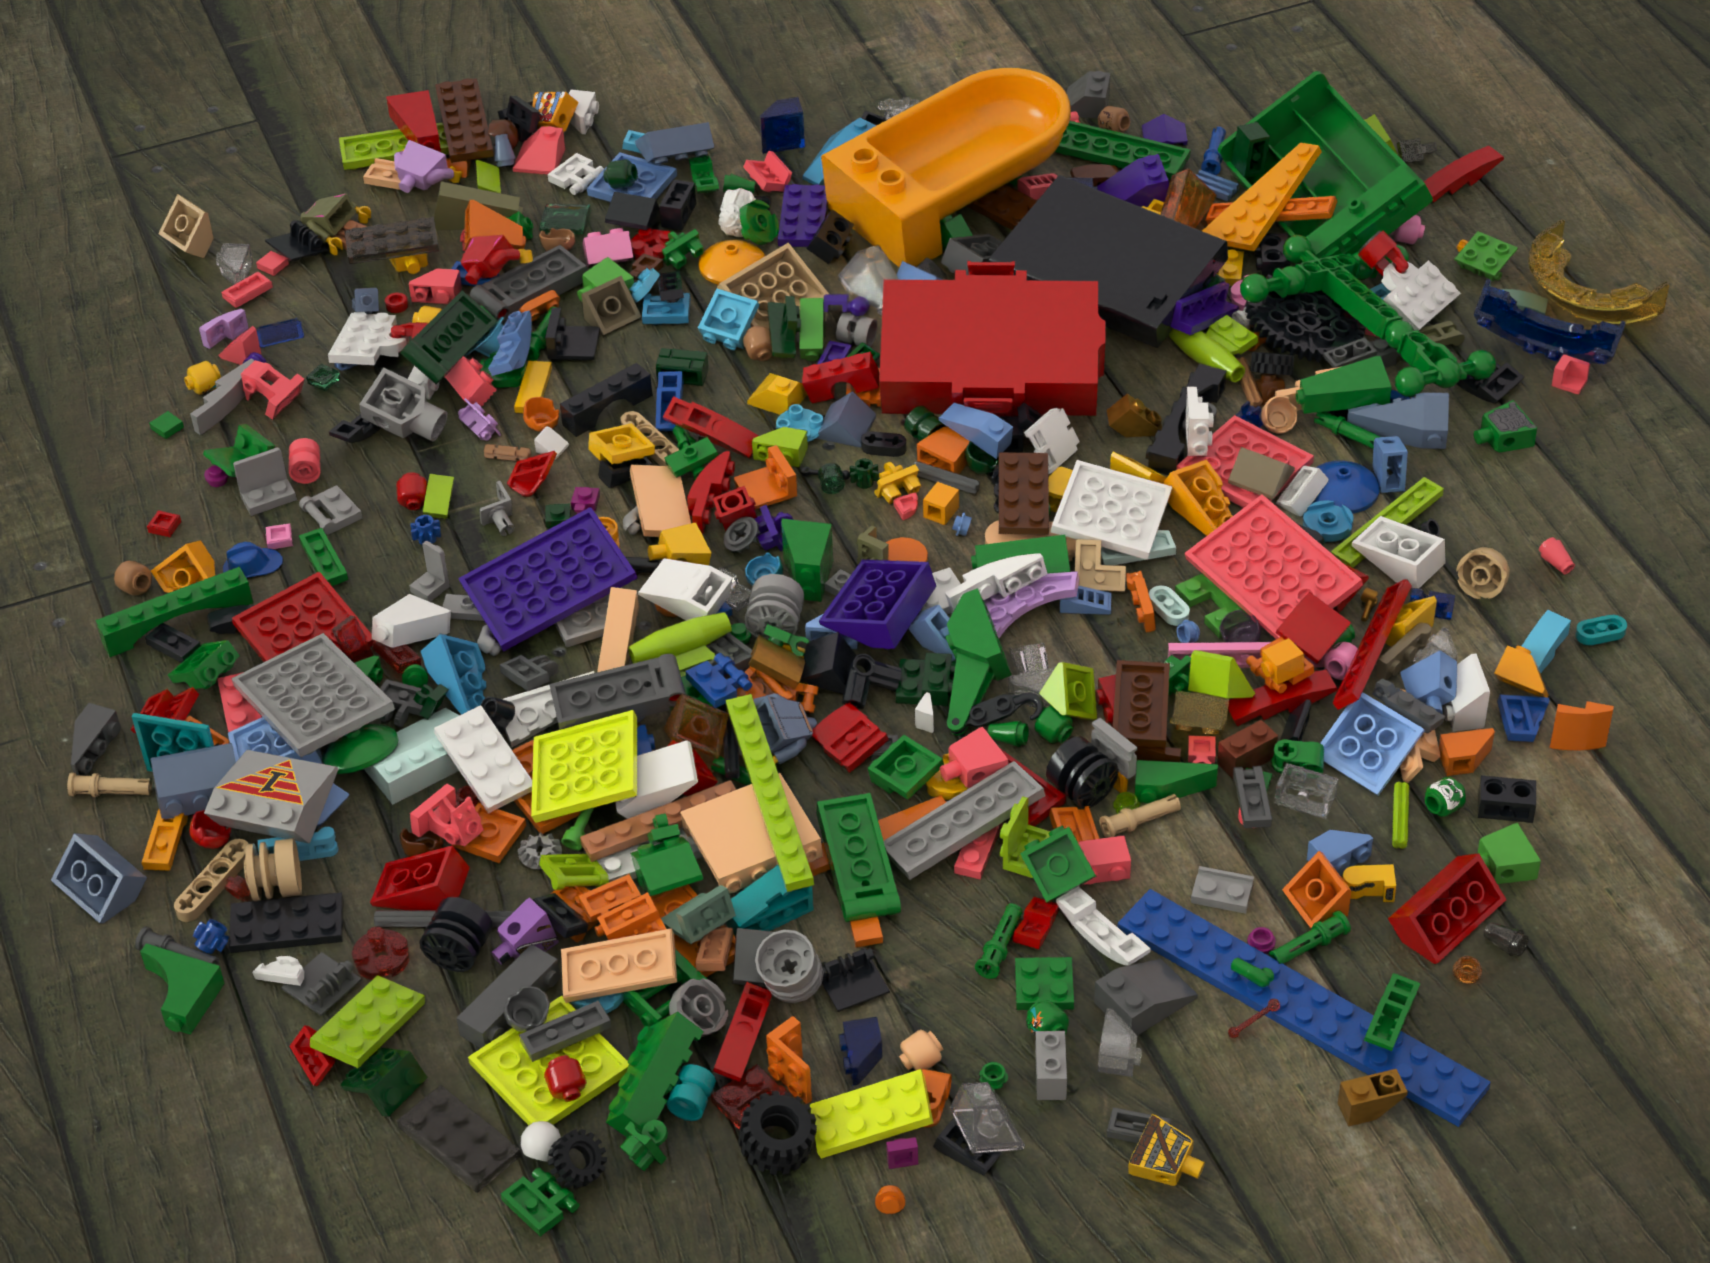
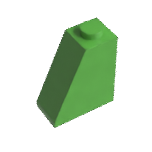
M800 298V357L808 361H816L820 359L825 346L824 299Z

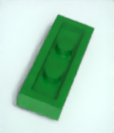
M322 528L299 535L300 543L316 573L320 572L331 586L348 580L347 572Z

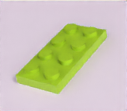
M377 975L310 1038V1047L359 1068L425 1004V995Z

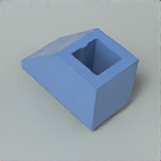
M1329 830L1309 841L1307 861L1309 862L1318 851H1321L1339 875H1342L1346 868L1363 863L1369 859L1372 851L1373 837L1368 834Z

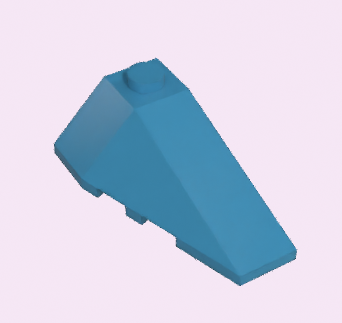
M858 118L836 132L828 139L805 171L803 179L813 185L825 184L821 156L876 125Z
M439 634L421 650L424 665L437 685L441 684L449 689L446 696L462 715L480 706L485 699L483 690L486 688V681L482 679L485 663L478 643Z

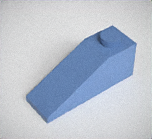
M953 403L939 417L940 422L967 440L972 441L973 444L996 459L999 457V452H1003L1011 444L1013 426L995 414Z

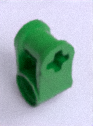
M1280 740L1274 747L1272 767L1281 774H1296L1308 777L1320 776L1324 771V746L1314 741Z

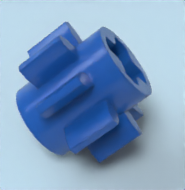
M421 515L416 518L415 523L410 524L412 540H418L421 545L425 541L433 544L437 537H441L439 520L434 521L429 515Z
M209 919L207 924L200 921L193 934V937L197 938L195 942L196 947L208 954H213L215 949L222 952L229 939V936L225 935L227 928L222 923L213 919Z

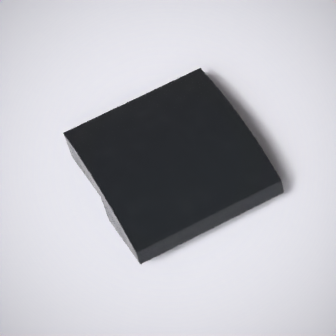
M1507 362L1502 366L1496 363L1494 373L1487 379L1477 380L1467 375L1466 379L1459 380L1457 385L1482 400L1496 404L1524 379V376Z

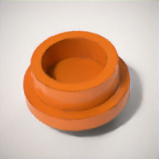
M884 1186L875 1197V1206L882 1213L895 1214L904 1208L905 1196L896 1186Z

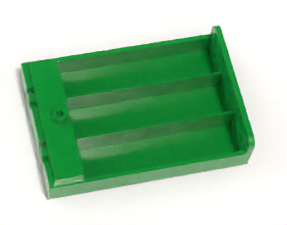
M1320 71L1310 74L1246 123L1258 122L1270 136L1264 174L1244 178L1233 166L1232 158L1237 131L1225 139L1218 147V153L1229 171L1247 191L1299 143L1319 145L1322 151L1290 199L1335 196L1337 204L1332 218L1275 222L1284 233H1287L1288 238L1293 235L1306 237L1312 245V253L1319 259L1339 254L1350 253L1352 255L1358 252L1378 231L1382 232L1384 230L1388 235L1433 201V197L1426 184L1344 100Z

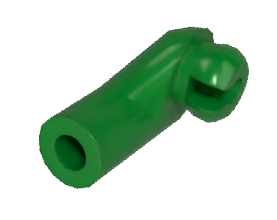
M1235 958L1231 963L1232 971L1242 975L1259 987L1269 986L1270 982L1274 980L1273 971L1267 967L1260 969L1240 958Z

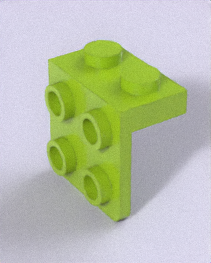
M1022 796L1018 804L1015 803L1013 805L1009 822L1004 823L1001 828L1000 839H1003V844L1000 850V857H1003L1004 870L1033 878L1020 853L1025 851L1024 846L1036 839H1039L1041 842L1049 838L1048 833L1051 831L1028 825V798Z

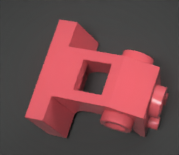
M256 360L241 373L246 400L251 399V396L256 391L263 394L269 400L265 415L272 420L301 393L305 380L299 374H296L289 380L269 363ZM264 380L271 381V382H273V384H272V385H269V384H268L267 382H265Z
M449 784L444 785L410 813L412 833L418 837L423 836L430 830L452 845L466 846L484 831L481 825V818L475 810L471 797L468 796L457 807L455 788Z

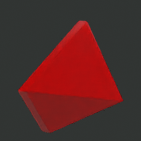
M304 1025L289 1047L312 1085L318 1086L335 1063L336 1058L310 1047V1038L317 1031L310 1026Z

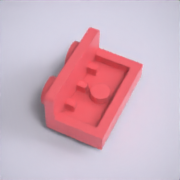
M768 151L764 161L746 160L743 166L750 174L749 176L765 192H784L785 185H788L792 176V172L773 151Z

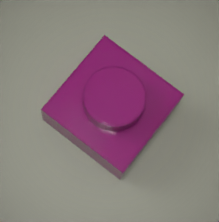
M916 1137L908 1139L899 1138L886 1142L889 1169L919 1165Z

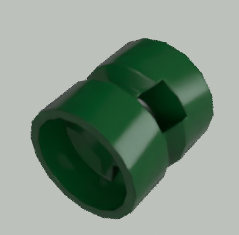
M924 406L914 408L908 414L904 423L906 432L918 439L919 442L946 426L939 421V417L935 416L932 411Z

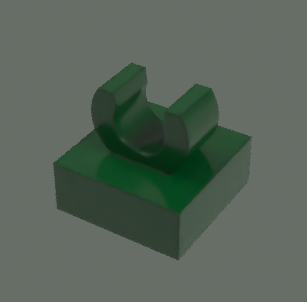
M424 684L421 691H417L413 699L417 704L423 705L419 714L428 720L440 708L449 689L439 684L433 690L430 686Z

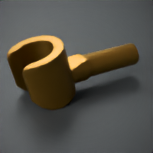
M1368 587L1365 588L1361 596V601L1366 603L1361 620L1364 622L1367 621L1372 607H1375L1378 603V592Z

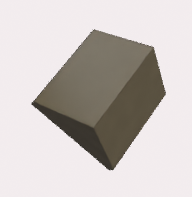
M622 276L581 294L584 320L591 326L599 327L601 336L642 317Z
M1241 447L1228 483L1273 500L1293 474L1295 467Z

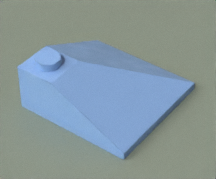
M1362 692L1358 701L1347 705L1321 741V744L1324 746V763L1379 796L1425 730Z
M263 717L228 733L236 762L246 750L323 764L320 749L300 757Z

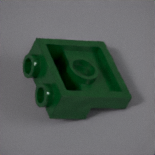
M926 653L925 660L900 659L899 668H901L902 674L896 690V703L919 704L924 694L928 692L931 695L932 705L948 706L949 695L952 693L953 686L951 677H954L956 661H952V654Z

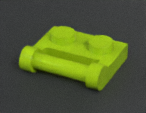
M587 854L541 855L539 865L551 879L554 890L579 886H596L598 888L609 883L607 872L597 860L591 862Z

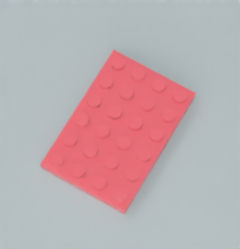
M1260 495L1185 552L1186 559L1275 639L1280 638L1275 633L1276 630L1308 592H1311L1333 609L1363 586L1362 579L1264 495Z

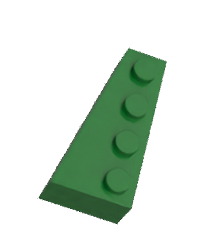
M679 1012L666 1017L650 1027H644L637 1037V1041H639L637 1047L628 1059V1069L619 1081L618 1086L620 1088L617 1096L609 1105L610 1113L606 1123L628 1138L629 1133L625 1130V1127L630 1121L642 1133L646 1123L657 1120L667 1102L663 1096L675 1087L679 1079L675 1074L683 1062H688L693 1053L689 1050L692 1041L699 1040L704 1031Z

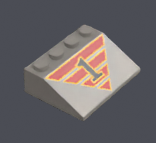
M246 750L213 789L204 814L220 826L284 839L295 838V841L310 844L338 768Z

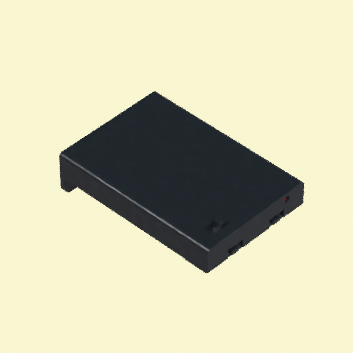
M1059 175L991 255L989 262L1015 261L1014 275H1016V270H1027V281H1098V314L1101 319L1106 321L1105 327L1158 348L1172 331L1171 322L1176 301L1202 291L1203 287H1207L1211 282V277H1214L1228 260L1227 241Z

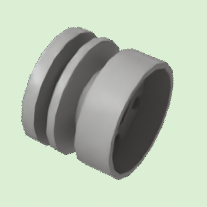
M780 574L764 575L757 579L752 586L745 614V626L749 632L755 637L761 636L769 640L770 636L763 634L767 624L795 635L798 630V622L800 621V613L804 603V591L800 584L792 578Z
M784 929L773 932L761 942L755 957L756 968L767 989L775 998L782 1002L797 1003L807 1000L816 993L822 984L824 971L821 960L805 935L795 930ZM791 969L795 970L793 974H790Z

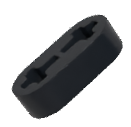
M870 431L861 437L862 451L866 454L899 457L907 451L906 438L901 434Z

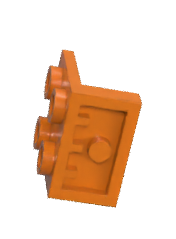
M777 445L768 448L767 467L734 477V483L737 488L745 486L749 497L754 498L756 509L764 505L769 506L797 497L796 474Z
M792 1016L766 1035L768 1071L776 1081L780 1080L787 1086L792 1096L795 1098L798 1096L808 1104L812 1101L810 1067L802 1060L801 1022Z

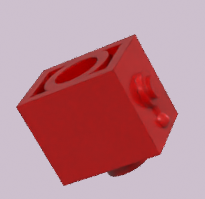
M745 486L712 498L717 509L714 514L716 519H719V522L723 524L725 531L739 518H757L755 500L751 496L749 497Z

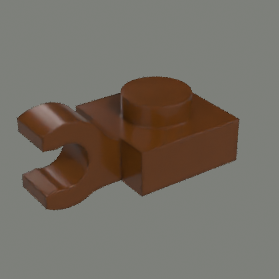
M643 253L632 264L630 275L634 277V283L639 280L638 276L646 268L649 270L654 268L659 272L663 268V259Z

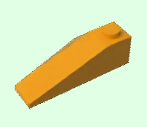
M1207 459L1170 472L1163 484L1172 486L1168 500L1172 509L1206 536L1233 517L1228 507L1230 501L1228 497H1224L1221 489L1223 486L1221 478Z

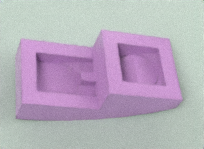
M238 309L228 312L201 326L199 330L203 346L210 349L225 337L233 340L247 330L249 327L245 310Z

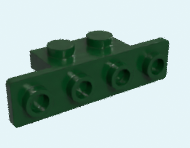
M785 296L784 303L768 302L767 304L772 356L779 358H795L796 356L795 336L796 332H800L801 318H799V306L795 304V296Z

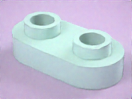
M1156 586L1149 591L1153 609L1168 624L1178 626L1184 620H1189V606L1171 588Z

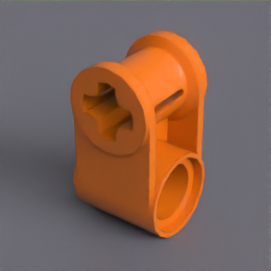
M922 1069L933 1118V1124L924 1127H933L941 1120L945 1102L949 1097L952 1074Z

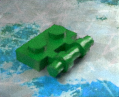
M538 1167L532 1173L535 1181L531 1183L523 1176L501 1193V1199L541 1237L564 1219L560 1208H566L571 1213H574L580 1204L574 1199V1194L569 1189L562 1188L556 1183V1178L550 1172H544ZM542 1192H549L552 1197L548 1199Z

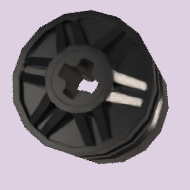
M1078 736L1067 740L1056 750L1047 765L1046 777L1051 784L1066 793L1069 799L1084 809L1085 806L1091 808L1097 805L1109 794L1117 781L1119 769L1118 765L1109 759L1108 756L1099 752L1097 747L1084 737Z
M448 897L441 901L431 919L432 921L419 941L420 949L432 963L454 972H465L474 965L477 956L481 952V947L493 929V924L488 913L479 905L460 897Z

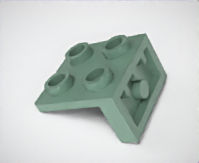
M719 885L707 894L700 893L661 919L666 929L672 928L674 934L692 944L701 940L703 936L717 927L724 925L736 914L728 889L723 885Z

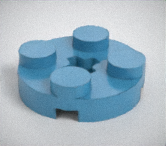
M1318 501L1311 504L1306 513L1304 512L1303 526L1319 532L1323 536L1324 543L1334 542L1351 536L1354 518L1351 510L1343 504L1341 508L1335 506L1334 501Z

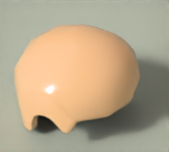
M1277 395L1269 399L1263 406L1261 412L1262 422L1272 433L1284 434L1293 429L1297 422V407L1291 403L1288 396Z

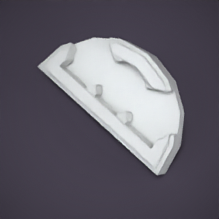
M291 956L276 957L277 961L271 962L266 966L262 963L252 972L256 980L301 986L304 980L303 967L298 959Z

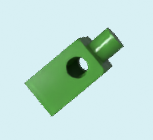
M607 257L583 274L584 288L577 291L578 298L582 302L581 294L619 276H622L629 290L634 284V277Z
M1518 823L1507 826L1480 839L1478 853L1497 884L1535 880L1538 878L1541 860Z

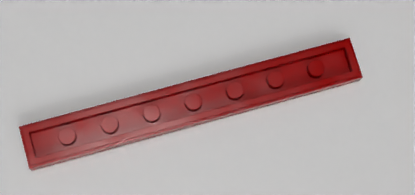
M1403 579L1386 589L1333 700V705L1338 710L1359 700L1412 585L1407 579Z

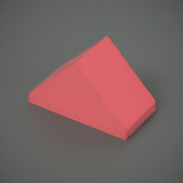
M254 326L250 327L233 340L218 356L221 359L242 365L250 353L255 352L261 355L256 328Z

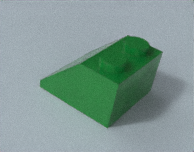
M674 836L663 840V843L654 846L653 844H644L637 848L638 851L630 853L638 884L650 896L703 880L702 872L692 848L684 837Z

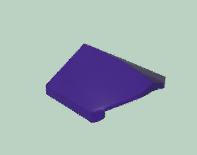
M1162 114L1142 125V135L1145 139L1166 144L1183 143V145H1187L1188 143L1185 123L1166 114Z

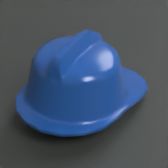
M241 542L226 552L227 560L223 565V573L240 567L246 578L266 575L278 570L282 565L283 558L276 550L261 548L251 542Z

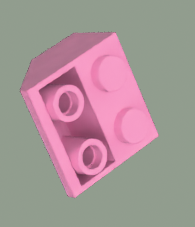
M617 228L609 230L610 233L601 235V232L588 233V237L584 238L582 242L587 267H594L607 257L615 263L631 261L633 253L629 231Z

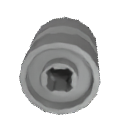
M843 312L837 324L836 339L837 341L849 344L855 342L857 346L865 343L871 347L877 334V320L864 316L859 319V316Z

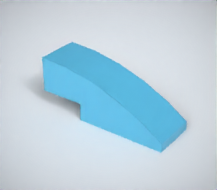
M1550 610L1545 612L1521 646L1531 651L1530 655L1536 661L1540 674L1552 661L1556 649L1568 636L1571 620Z

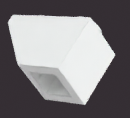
M570 90L569 95L578 101L570 123L581 134L586 135L589 126L593 124L594 115L599 111V102L596 101L595 92Z

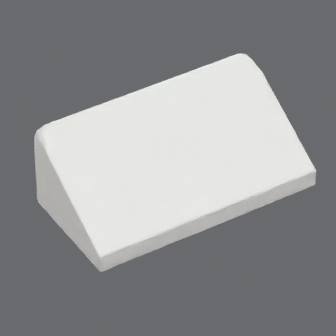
M1303 466L1279 497L1276 504L1301 517L1327 484L1328 478L1319 468Z

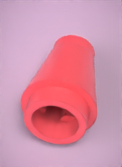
M1551 537L1539 547L1541 558L1562 572V574H1568L1574 569L1575 564L1561 540Z

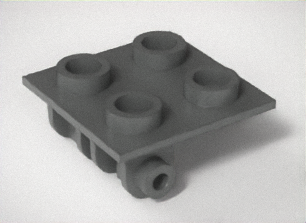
M321 952L303 968L304 980L301 986L284 984L281 989L322 1016L362 979L352 973L354 967L348 960L337 963Z

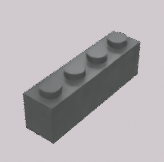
M531 944L456 1018L460 1036L482 1048L504 1034L511 1027L504 1016V1007L508 997L514 995L522 986L526 985L538 987L544 993L550 987L555 986L560 978L558 959Z

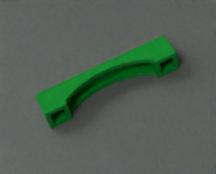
M237 567L95 621L101 641L109 657L134 649L133 644L156 626L174 617L202 609L253 604L249 582L241 568Z

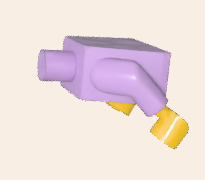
M409 140L405 149L394 154V168L401 181L399 188L406 193H409L413 187L427 190L431 185L444 179H448L453 183L460 182L462 172L455 171L456 169L453 166L448 168L446 156L441 152Z

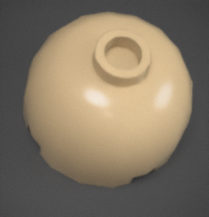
M1487 547L1471 550L1461 558L1456 572L1458 571L1459 586L1466 594L1476 599L1481 597L1490 599L1499 594L1508 582L1510 573L1507 560L1503 555L1493 548Z

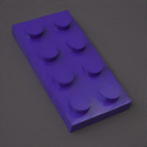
M785 185L778 246L782 247L789 243L792 247H808L821 223L826 218L827 198L825 185Z

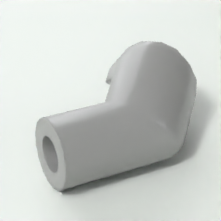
M637 506L625 515L622 521L623 529L625 531L628 530L631 535H635L641 529V525L637 523L640 520Z
M484 625L477 641L479 649L486 654L490 653L492 656H497L501 647L492 638L493 635L488 626Z

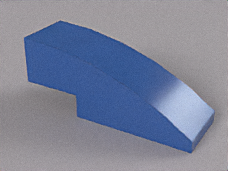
M682 371L658 372L656 429L658 431H673V428L676 426L665 421L663 415L673 396L683 400L684 380Z

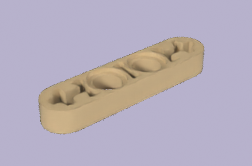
M630 411L624 413L621 416V425L632 423L635 426L636 424V428L642 434H651L647 438L655 446H664L662 449H655V454L649 456L660 466H667L664 457L679 451V449L638 412Z
M234 839L227 843L176 899L174 909L180 921L191 922L196 920L244 867L245 849L248 844L246 840ZM218 868H228V871L223 874L214 873ZM203 886L212 887L208 892H198L199 888Z

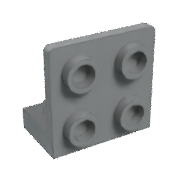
M277 447L233 463L241 499L251 516L297 500L295 491L286 476L280 448Z

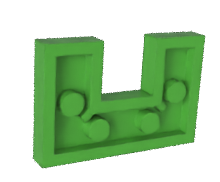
M1203 574L1175 585V593L1189 608L1210 598L1220 608L1205 615L1204 624L1218 638L1256 622Z

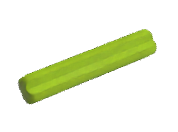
M1399 781L1394 784L1392 845L1396 849H1405L1408 842L1409 784Z

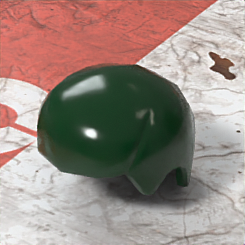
M972 441L968 443L965 452L967 466L974 473L980 475L992 473L995 465H999V457L997 459L973 444Z

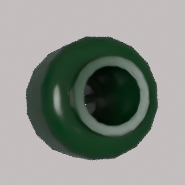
M628 159L609 162L603 176L605 182L611 188L622 189L634 185L638 179V171L635 164H632Z

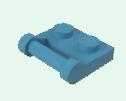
M647 293L643 301V324L689 323L690 293H683L684 298H679L680 300L674 303H667L666 300L661 301L660 296H652L651 293Z

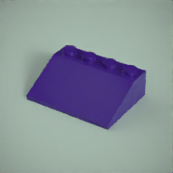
M861 560L819 619L820 625L872 648L895 649L937 587L929 562Z

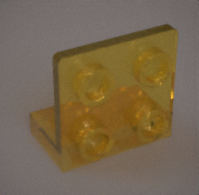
M1176 691L1173 717L1170 718V723L1175 724V729L1191 731L1194 726L1201 727L1202 733L1218 735L1219 730L1226 729L1230 698Z

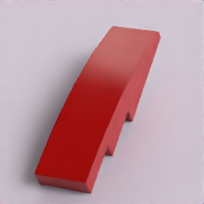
M1486 146L1442 168L1424 181L1433 197L1432 202L1437 201L1446 192L1454 194L1466 183L1472 186L1503 161L1504 156L1492 147Z
M1325 669L1315 671L1314 674L1294 685L1288 680L1283 682L1287 685L1283 693H1279L1275 689L1272 690L1267 685L1253 689L1255 692L1253 697L1233 698L1225 702L1238 727L1259 715L1262 716L1263 720H1266L1286 709L1291 713L1306 699L1310 700L1312 704L1338 691L1328 670Z

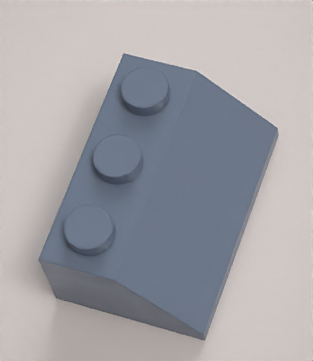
M709 122L647 132L635 141L647 162L655 161V164L666 163L670 158H675V161L685 160L688 158V155L694 154L696 158L707 156L708 152L714 148Z
M232 743L151 758L161 818L170 819L181 813H184L185 816L206 809L213 789L236 763Z
M74 833L51 881L99 923H105L136 901L147 877L98 835Z

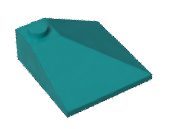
M133 713L131 716L147 771L153 772L151 758L214 746L209 725Z

